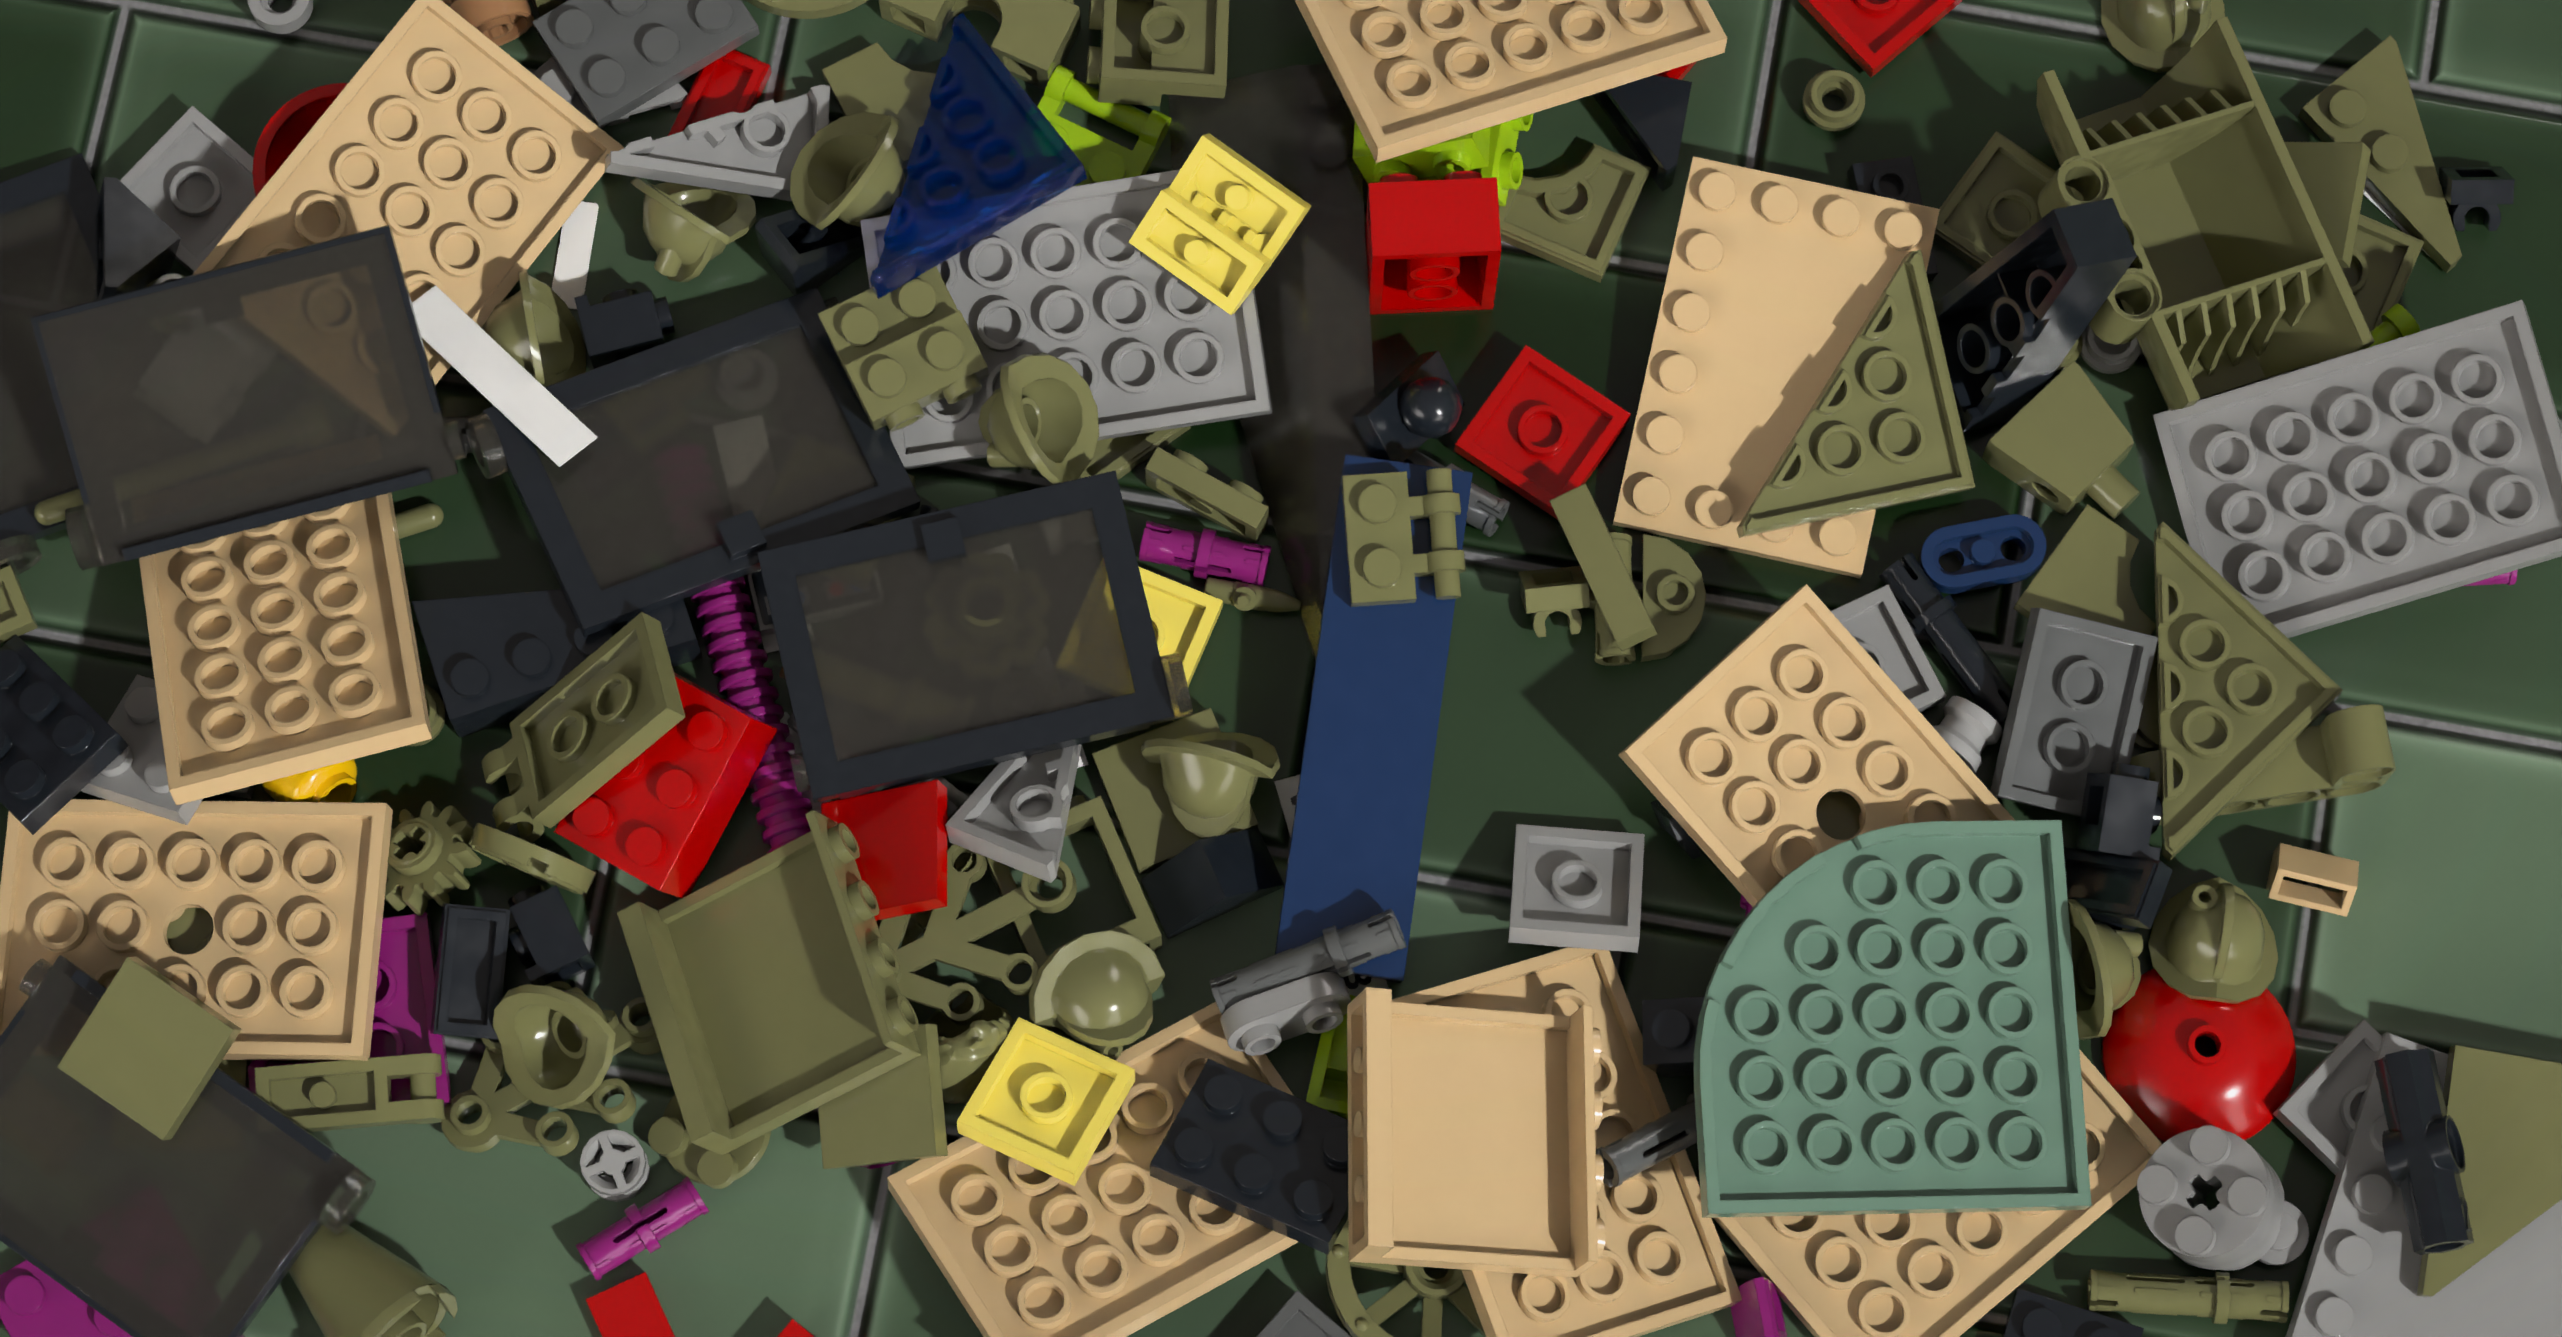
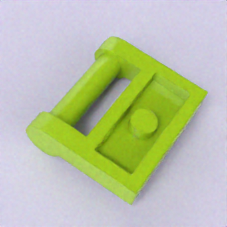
M1058 65L1047 83L1042 99L1009 158L1010 167L1056 189L1145 175L1168 132L1172 118L1155 109L1148 114L1129 104L1098 102V89L1077 80L1076 72ZM1065 102L1139 136L1134 149L1130 150L1060 117L1059 114Z

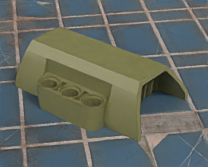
M2228 17L2217 19L2191 50L2141 97L2077 120L2055 71L2044 72L2038 78L2036 106L2044 130L2060 164L2059 169L2039 193L2038 207L2040 215L2043 218L2053 209L2113 198L2137 257L2090 321L2089 326L2100 339L2115 345L2126 344L2137 337L2169 410L2183 409L2194 405L2200 399L2366 349L2375 342ZM2065 186H2069L2071 188V191L2075 198H2073L2068 193ZM2115 298L2120 299L2125 312L2120 309Z

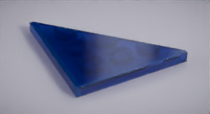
M963 13L954 18L952 24L953 35L946 56L941 58L929 95L931 103L924 125L918 129L906 166L908 171L901 196L895 200L883 237L885 246L878 267L872 271L870 282L878 299L1087 179L1082 162Z

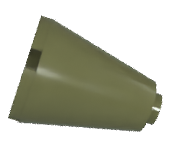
M329 1214L289 1270L292 1279L324 1337H445L446 1334L439 1325L446 1311L454 1319L458 1311L456 1297L446 1286Z

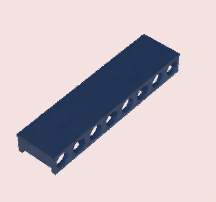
M1345 454L1341 479L1345 475L1407 471L1409 497L1427 495L1426 471L1439 467ZM1451 469L1453 492L1460 494L1461 514L1455 516L1457 547L1458 550H1462L1473 472ZM1341 482L1275 954L1323 936V929L1335 925L1337 929H1341L1392 908L1401 927L1407 948L1399 949L1387 955L1384 954L1353 968L1354 974L1352 975L1387 979L1391 982L1401 983L1404 981L1456 599H1436L1434 576L1415 577L1417 597L1415 603L1351 607ZM1411 520L1413 554L1432 552L1430 520Z

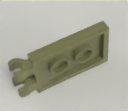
M641 612L509 723L513 738L502 747L489 752L481 762L486 783L492 785L501 776L505 775L509 793L512 795L499 801L493 808L494 820L498 830L505 832L510 826L517 823L520 839L530 843L536 841L542 836L545 830L544 826L549 828L555 826L685 718L659 620Z

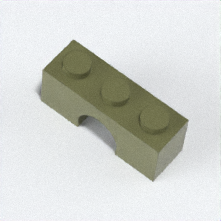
M879 0L882 19L938 43L948 22L959 13L978 10L990 14L1001 25L991 45L993 68L1045 90L1058 65L1063 66L1081 30L1080 7L1074 4V0Z

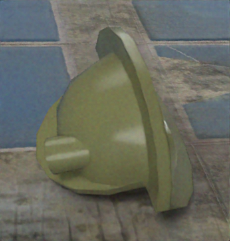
M2101 0V24L2111 45L2134 66L2155 73L2169 72L2191 50L2217 19L2225 17L2223 0Z
M861 112L840 117L820 129L801 149L791 171L790 197L798 215L822 230L837 218L846 224L861 227L860 220L900 214L906 198V184L903 160L893 144L899 129V119L890 115Z
M634 177L630 181L633 186L644 193L643 231L650 245L657 253L654 268L672 281L689 282L699 276L709 261L721 254L726 245L747 234L757 221L756 204L748 194L671 182L653 185L639 177Z
M527 268L519 271L521 290L498 304L481 328L544 387L585 373V344L579 325L568 306L547 284L528 275Z
M1047 353L1020 355L1000 367L1001 388L995 390L980 410L978 424L983 438L990 444L987 448V461L992 468L1021 467L1028 470H1038L1053 485L1076 480L1093 459L1099 437L1098 407L1089 385L1064 360Z
M1208 732L1186 735L1176 739L1145 740L1141 745L1143 757L1148 762L1161 765L1164 789L1168 793L1175 816L1187 831L1202 838L1224 835L1240 821L1250 802V797L1254 793L1258 777L1273 779L1280 768L1278 754L1273 745L1262 738L1243 733Z
M2221 877L2194 883L2170 898L2154 919L2148 942L2152 965L2169 987L2190 999L2238 1004L2260 996L2274 980L2278 963L2275 935L2262 909L2242 889Z
M2068 899L2079 1040L2105 1037L2112 1024L2113 1011L2121 1008L2135 995L2140 983L2141 971L2138 956L2143 949V939L2138 932L2113 930L2105 923L2093 921L2085 907L2075 899Z
M1112 930L1080 935L1057 948L1038 969L1029 993L1030 1021L1062 1037H1071L1077 1043L1084 1044L1089 1049L1116 1060L1121 1055L1124 1045H1130L1146 1034L1153 1021L1152 994L1159 988L1165 973L1155 952L1135 936Z
M525 984L508 990L494 1009L493 1028L501 1044L505 1071L516 1090L533 1103L563 1110L583 1103L601 1085L613 1058L616 1036L614 1029L619 1024L615 1011L601 1010L595 1000L586 996L577 987L569 990H558L551 986Z

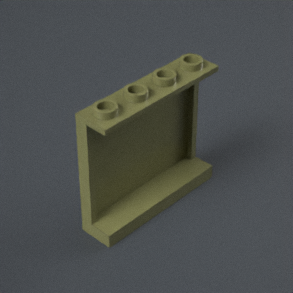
M815 810L805 814L810 832L658 911L638 901L617 912L690 1142L721 1156L922 1055L914 1034L919 1028L916 1013L909 1001L901 995L894 975L899 971L897 957L890 944L881 937L874 917L879 914L877 899L869 885L861 879L855 861L860 856L857 841L845 824L837 823Z

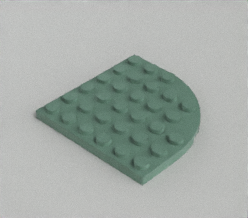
M2062 820L1931 821L1905 823L1872 830L1813 856L1781 879L1755 904L1736 928L1719 957L1707 986L1698 1019L1694 1048V1098L1702 1218L2084 1210L2092 1206Z

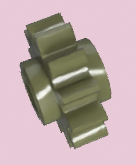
M427 801L423 805L420 817L415 818L406 809L400 811L399 820L401 824L394 830L391 828L387 861L385 900L396 911H400L408 905L418 916L424 914L430 899H434L442 907V904H449L450 897L448 893L454 887L461 890L468 889L470 883L463 875L464 869L477 867L482 861L471 849L472 846L469 845L474 829L468 824V821L452 805L440 811L431 801Z

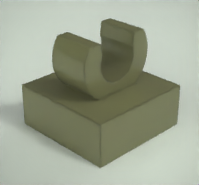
M1581 566L1518 572L1520 597L1526 613H1531V622L1538 638L1546 637L1545 620L1549 614L1556 611L1567 614L1570 633L1579 634L1582 618L1578 609L1590 607L1589 585Z

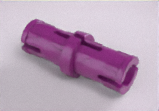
M1147 520L1140 546L1139 561L1166 564L1194 571V577L1207 579L1209 574L1264 586L1271 555V546L1246 543L1216 536L1217 530L1204 527L1202 532H1197Z
M688 1176L682 1179V1182L640 1208H637L635 1203L624 1209L627 1216L583 1243L580 1242L575 1245L597 1281L603 1278V1275L645 1249L650 1254L661 1248L658 1241L700 1215H705L709 1212Z

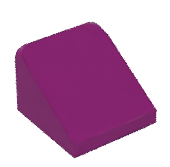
M1758 1277L1738 1286L1742 1300L1730 1307L1736 1337H1787L1780 1296L1774 1283L1765 1277Z

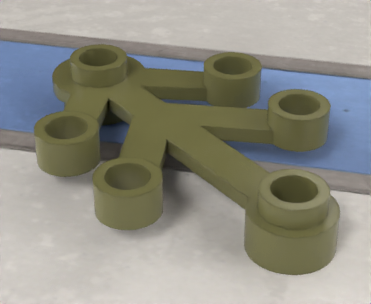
M953 844L947 851V907L933 909L924 936L901 947L911 914L883 919L880 923L879 932L881 937L890 944L898 960L899 971L894 975L901 995L907 1000L944 1011L955 1024L966 1026L970 1025L973 1021H977L983 1013L984 1001L975 987L964 982L955 983L949 987L913 974V972L935 961L1002 981L1006 988L1015 995H1029L1040 968L1033 957L1026 953L1007 955L971 943L1035 910L1043 913H1057L1066 909L1076 896L1077 883L1073 873L1062 860L1059 862L1058 873L1055 878L1062 881V890L1058 896L1050 899L1042 897L1040 891L1046 881L1023 873L1021 887L959 918L971 883L980 880L986 872L987 859L985 856ZM967 852L976 854L977 861L974 868L967 872L956 870L955 863L961 854ZM1021 964L1031 966L1032 974L1027 982L1014 984L1010 981V974L1016 966ZM961 994L972 995L974 1002L971 1010L964 1014H956L952 1011V1004L957 996Z
M554 981L545 985L558 990H569L572 988L563 981ZM644 997L631 1000L622 1010L619 1024L614 1029L616 1036L613 1056L628 1047L643 1055H651L661 1051L652 1020L643 1026L634 1025L639 1018L649 1015ZM481 1038L486 1048L471 1089L457 1094L451 1099V1104H447L444 1108L445 1120L441 1122V1127L449 1143L459 1150L473 1153L487 1151L493 1148L500 1140L542 1147L547 1154L556 1157L567 1155L573 1151L579 1141V1132L570 1116L561 1111L549 1112L541 1117L540 1120L513 1114L531 1104L532 1101L517 1091L513 1083L500 1089L505 1074L500 1042H493V1039ZM611 1078L603 1081L583 1103L571 1106L568 1109L599 1114L606 1122L617 1124L628 1120L633 1115L636 1109V1098L625 1081ZM616 1094L624 1095L623 1101L618 1106L613 1108L605 1107L606 1101L611 1096ZM482 1111L480 1118L476 1122L463 1124L465 1119L471 1114ZM555 1128H567L565 1135L559 1140H547L548 1135Z

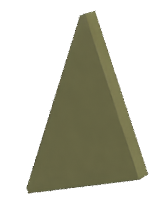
M1921 250L1910 252L1902 260L1737 527L1739 538L1957 493L1975 487Z
M2162 522L2154 532L2156 637H2158L2156 647L2162 855L2170 861L2340 697L2343 689L2166 523Z
M2458 1045L2449 1047L2443 1097L2447 1116L2450 1115L2453 1118L2464 1147L2466 1167L2465 1171L2460 1173V1178L2468 1206L2474 1243L2468 1244L2459 1250L2422 1255L2417 1296H2434L2562 1200V1063Z

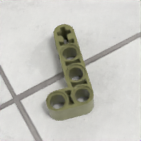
M2369 704L2342 709L2326 716L2320 725L2308 727L2217 816L2350 796L2381 787L2396 771L2383 706ZM2159 750L2132 757L2130 765L2150 768L2149 780L2159 782L2157 796L2160 798Z

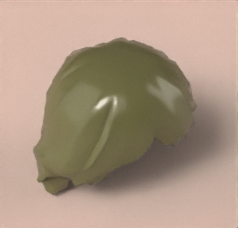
M981 993L979 994L984 1001L983 1013L977 1021H973L970 1025L962 1026L955 1024L941 1010H936L923 1023L937 1024L943 1102L947 1104L968 1103L1014 1025V1019L1006 1008L996 1005L991 999L986 998ZM968 994L965 1001L952 1009V1011L956 1014L967 1013L973 1006V996Z

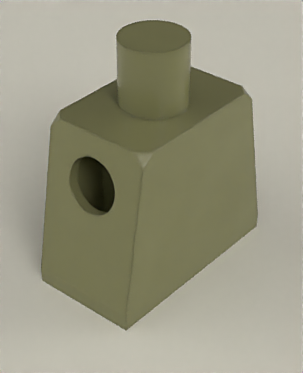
M2074 360L1989 440L1981 457L1991 467L2062 515H2067L2089 495L2106 513L2115 519L2140 494V491L2116 469L2128 456L2134 444L2133 438L2082 368Z

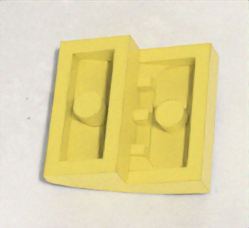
M1208 133L1201 136L1170 187L1160 191L1128 243L1225 312L1232 315L1264 276L1312 205Z

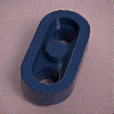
M2017 514L1939 528L1927 537L1920 551L1918 563L1937 589L1946 594L2023 581L2031 577L2039 569L2046 554V538L2036 522L2026 516ZM2005 543H2014L2022 550L2023 557L2019 560H2009L2001 553V546ZM1946 554L1953 555L1960 561L1961 569L1956 572H1947L1940 566L1939 558Z

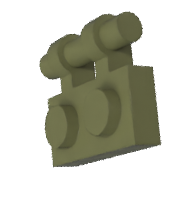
M1450 468L1427 470V495L1409 497L1407 471L1342 476L1351 607L1415 603L1417 599L1415 577L1434 576L1436 599L1448 600L1461 597L1460 573L1466 571L1464 551L1458 550L1455 521V516L1461 514L1460 494L1453 492L1452 470ZM1411 520H1430L1432 552L1413 554Z

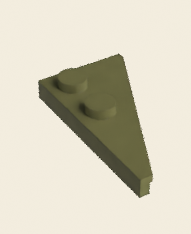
M2390 35L2303 106L2298 116L2322 142H2364L2371 150L2365 182L2366 189L2411 236L2424 241L2422 248L2447 273L2456 266L2462 257V253L2397 42Z

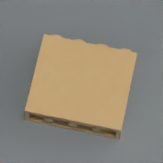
M1366 987L1347 1005L1349 1262L1578 1277L1598 1262V1258L1601 1257L1604 1250L1606 1232L1604 1221L1601 1218H1597V1194L1600 1192L1603 1184L1604 1162L1602 1156L1596 1154L1595 1130L1598 1129L1601 1123L1603 1100L1601 1093L1594 1090V1067L1597 1065L1601 1054V1034L1598 1028L1593 1027V1006L1583 1005L1571 1016L1402 1003L1392 1002V989Z

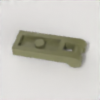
M421 1053L368 1058V1061L339 1060L255 1068L256 1095L308 1132L398 1124H431L445 1120L444 1100L437 1099L436 1077L442 1075L440 1054ZM410 1079L411 1100L392 1102L391 1080ZM257 1113L258 1133L281 1131Z

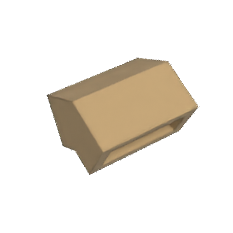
M2280 843L2273 851L2266 890H2269L2268 898L2347 917L2358 886L2359 861ZM2286 876L2340 890L2337 893L2283 880V878Z

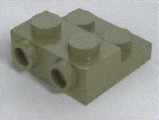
M1090 0L1088 28L1089 30H1101L1100 47L1089 46L1086 84H1098V102L1160 107L1162 94L1224 99L1227 87L1229 0Z
M933 259L818 313L825 332L874 431L886 425L891 432L903 429L924 417L923 407L944 397L948 404L964 400L982 388L979 380L989 376L988 366L961 311H958Z

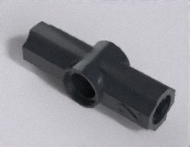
M2428 1048L2407 1049L2386 1054L2383 1058L2374 1061L2388 1130L2384 1131L2382 1135V1145L2390 1176L2395 1185L2401 1188L2413 1250L2419 1255L2462 1249L2464 1246L2474 1243L2468 1206L2460 1178V1173L2464 1172L2466 1167L2465 1153L2458 1128L2450 1115L2447 1116L2434 1051Z

